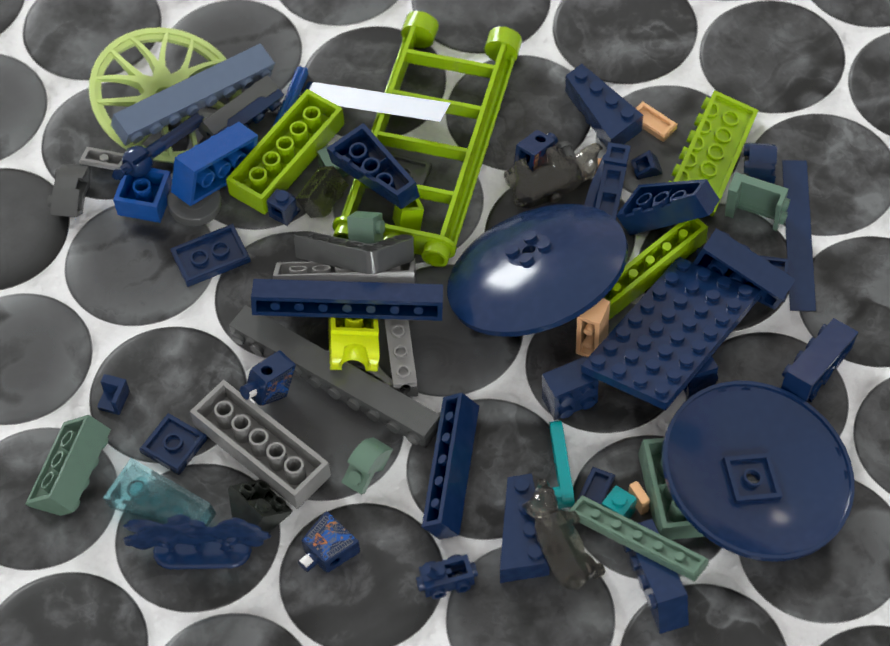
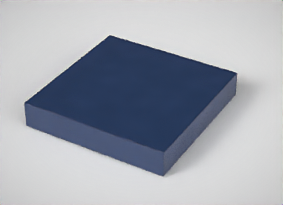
M168 413L139 450L143 455L180 475L208 438L206 434Z

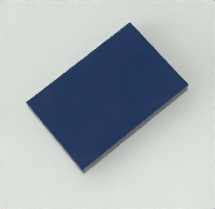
M233 224L170 248L173 259L187 287L251 262L250 256Z

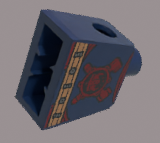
M536 130L516 145L512 174L531 185L552 162L554 146L558 143L557 137L553 133L546 135Z

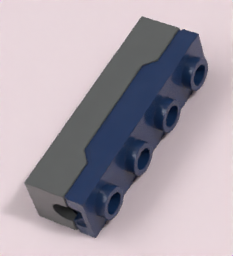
M267 75L203 120L198 131L207 140L237 122L250 128L248 125L252 122L255 124L259 123L265 118L266 112L269 110L274 112L282 105L280 101L284 97V93L279 90V87Z

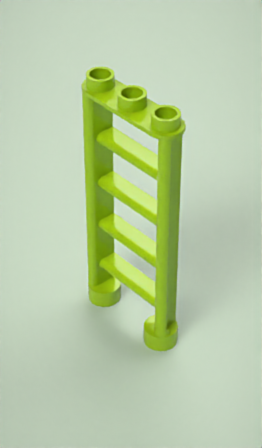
M413 11L406 16L401 30L402 44L384 93L449 102L451 104L446 114L477 119L468 148L387 133L385 130L391 114L377 112L371 132L384 146L464 161L454 192L417 184L420 195L419 199L449 204L440 235L385 224L383 240L397 235H412L414 237V254L421 255L422 259L429 265L443 267L448 264L449 258L455 256L459 235L510 74L519 54L522 38L518 32L511 28L495 27L490 30L484 50L485 54L495 61V65L414 50V47L426 48L433 44L439 24L430 14L422 11ZM408 64L490 78L482 106L399 91ZM355 178L341 216L333 221L332 228L334 230L333 236L348 239L347 217L358 210L364 190L369 188Z

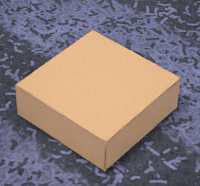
M636 481L630 484L629 493L637 498V510L641 515L648 512L649 497L639 482Z

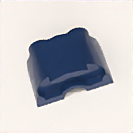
M745 143L744 156H748V161H744L743 174L775 184L777 146L774 144Z

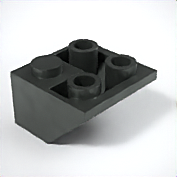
M261 479L230 485L228 488L232 518L238 517L248 523L260 526L262 531L269 533L293 511L286 504L285 500L277 496L270 489V486Z

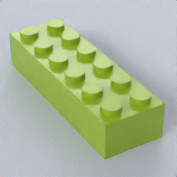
M307 89L226 178L229 195L265 215L268 212L266 201L276 189L286 191L318 155L317 151L324 148L345 125L343 108Z

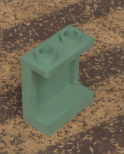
M735 172L728 189L725 216L734 218L737 208L773 219V231L777 232L780 224L784 225L787 219V209L790 204V199L787 198L788 188Z

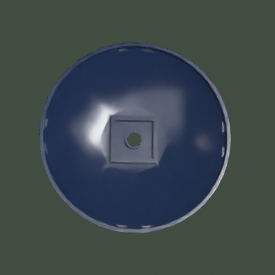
M556 204L522 212L484 232L461 254L448 280L447 297L455 316L464 325L474 331L487 335L502 337L523 336L555 328L588 311L614 287L622 275L627 262V239L618 221L608 213L591 206Z
M722 382L702 389L692 395L681 405L668 425L662 446V467L669 492L677 507L690 524L721 548L734 554L760 561L794 560L808 556L827 545L844 526L853 505L855 491L854 472L850 457L833 426L821 413L798 396L776 386L760 382ZM746 475H752L753 477H755L757 479V483H751L750 481H748Z

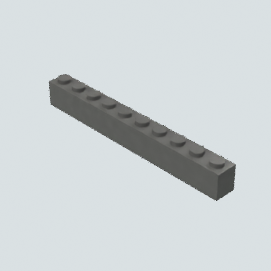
M245 305L229 324L231 338L237 344H244L255 354L263 355L267 358L281 350L296 364L293 376L304 378L314 388L325 390L333 399H340L346 402L351 409L355 411L360 410L370 420L374 422L379 421L386 425L391 432L402 434L412 444H419L426 448L437 433L440 414L348 362L343 363L342 370H330L328 351L266 316L252 315V308Z

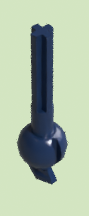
M199 113L194 114L146 148L143 146L128 148L122 156L120 169L113 171L112 177L114 180H121L124 175L128 174L133 177L147 175L152 169L153 159L198 129L204 116H200Z

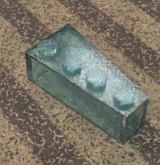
M130 458L103 497L111 509L162 523H167V518L182 513L190 519H198L203 521L205 526H209L217 514L209 502Z

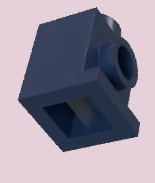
M276 189L266 201L269 217L286 226L301 211L296 205L294 196L285 190Z

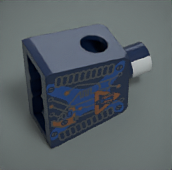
M281 350L277 351L251 368L247 384L240 387L241 396L246 400L253 399L260 406L287 397L296 364Z
M326 511L303 537L302 546L306 554L298 560V563L306 572H309L317 564L325 572H330L360 553L359 541Z

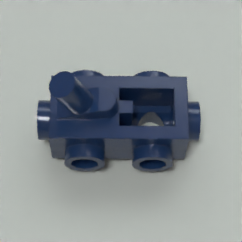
M456 554L450 556L447 560L439 562L429 561L420 566V576L416 577V583L419 592L424 591L426 598L432 596V599H441L449 591L456 590L458 593H463L470 590L471 585H475L474 577H477L478 573L475 563H470L467 554Z

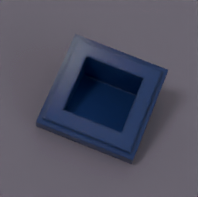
M650 150L631 160L637 179L663 174L657 156Z

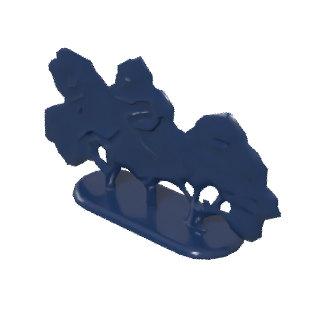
M182 513L167 518L168 521L165 524L151 520L132 519L123 525L127 530L136 533L124 537V544L140 550L154 547L153 555L155 561L166 569H224L239 567L249 559L252 551L251 547H259L264 544L263 540L272 537L267 531H262L260 526L248 523L238 517L223 520L214 527L205 526L203 521L190 519Z

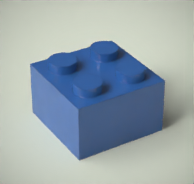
M152 168L147 175L141 177H133L130 174L124 175L113 199L117 215L161 223L167 207V196L172 187L170 171Z

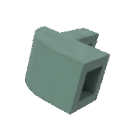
M374 437L365 439L349 457L347 462L350 465L341 483L359 494H365L375 472L384 470L393 449Z

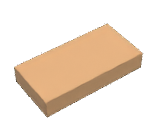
M642 102L636 108L643 114L642 129L662 142L677 129V123L648 104Z

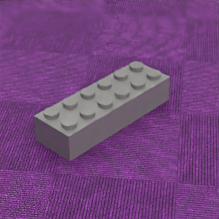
M414 259L412 262L378 274H365L312 261L277 262L273 279L416 283V263Z
M224 379L190 411L193 425L206 434L207 437L259 479L266 482L270 488L296 509L331 477L329 462L252 401L244 399L240 392Z

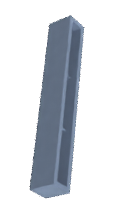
M260 43L113 114L111 127L125 146L131 143L136 144L145 136L151 133L153 135L157 134L163 127L169 124L175 125L187 115L193 116L200 109L206 106L211 107L224 97L230 98L236 91L242 88L244 90L250 88L255 82L269 75L270 77L275 62Z

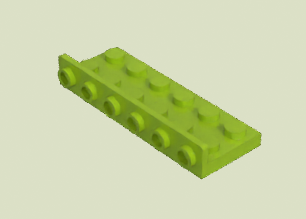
M714 90L710 98L706 96L701 106L704 112L703 114H698L693 124L697 128L695 131L691 130L686 140L690 144L688 148L683 147L679 156L682 162L680 165L676 163L671 176L675 177L673 182L707 179L721 200L759 110ZM719 202L715 206L714 211L710 214V216L713 217V215L715 214Z

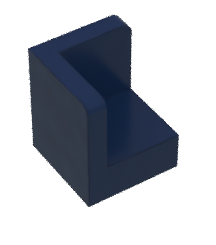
M104 374L101 379L104 392L97 407L101 411L120 415L130 392L126 379Z

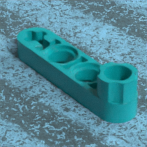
M562 421L549 422L558 487L547 488L550 510L571 508L575 504Z

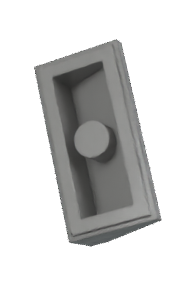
M87 147L79 160V164L110 170L120 169L124 153Z

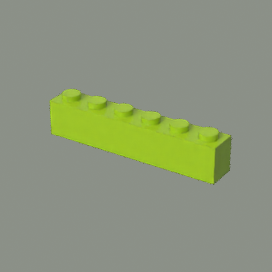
M700 219L678 223L625 265L619 280L604 297L610 301L609 320L649 289L679 257L686 259L697 248L705 244L708 226Z

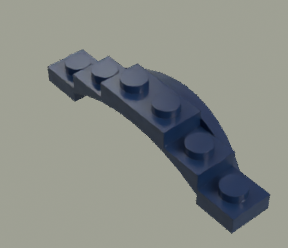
M608 142L606 154L602 157L584 205L598 208L617 220L616 215L618 214L631 146Z

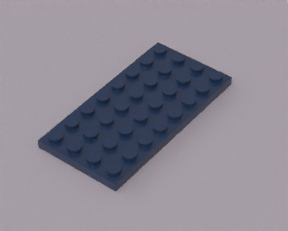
M679 257L583 362L581 372L663 410H667L760 299L761 290L730 279L725 275L722 276L720 273L713 270L710 271L708 268L695 265L693 262Z

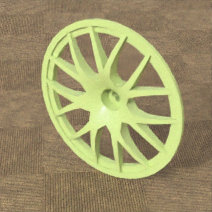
M156 27L127 33L110 43L101 52L92 68L89 80V98L93 113L102 129L124 149L127 150L133 146H143L142 144L151 134L145 136L136 144L131 143L125 146L111 127L112 121L104 105L129 107L227 59L210 43L182 30ZM162 42L158 60L143 45L144 43ZM167 42L188 48L185 61L180 70L172 74L165 65ZM135 46L149 63L153 76L142 74L121 57L120 54ZM192 51L199 53L209 61L188 68ZM115 59L128 75L104 74L110 63ZM102 82H114L129 85L138 89L141 95L102 99L101 84ZM242 89L236 91V93L229 98V102L237 96H239L242 93ZM218 101L215 105L211 107L220 109L223 106H225V104ZM187 115L180 120L181 123L190 118L191 116ZM168 125L161 130L162 136L169 132ZM193 131L189 134V137L194 147L198 143L196 133ZM171 146L167 151L155 157L153 161L174 163L175 157L187 150L173 152Z

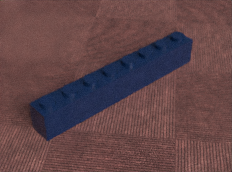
M253 279L251 293L252 315L442 321L443 284Z

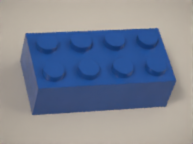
M237 122L186 152L179 154L174 160L171 193L189 206H192L226 186V178L257 145L258 135L242 123Z

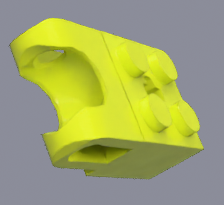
M328 317L330 370H342L343 363L355 360L364 364L366 371L378 372L380 357L378 319Z

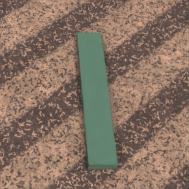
M583 495L568 511L569 518L694 582L709 565V559Z

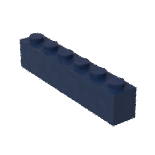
M464 393L443 397L422 521V528L439 540L456 537L460 534L479 405Z

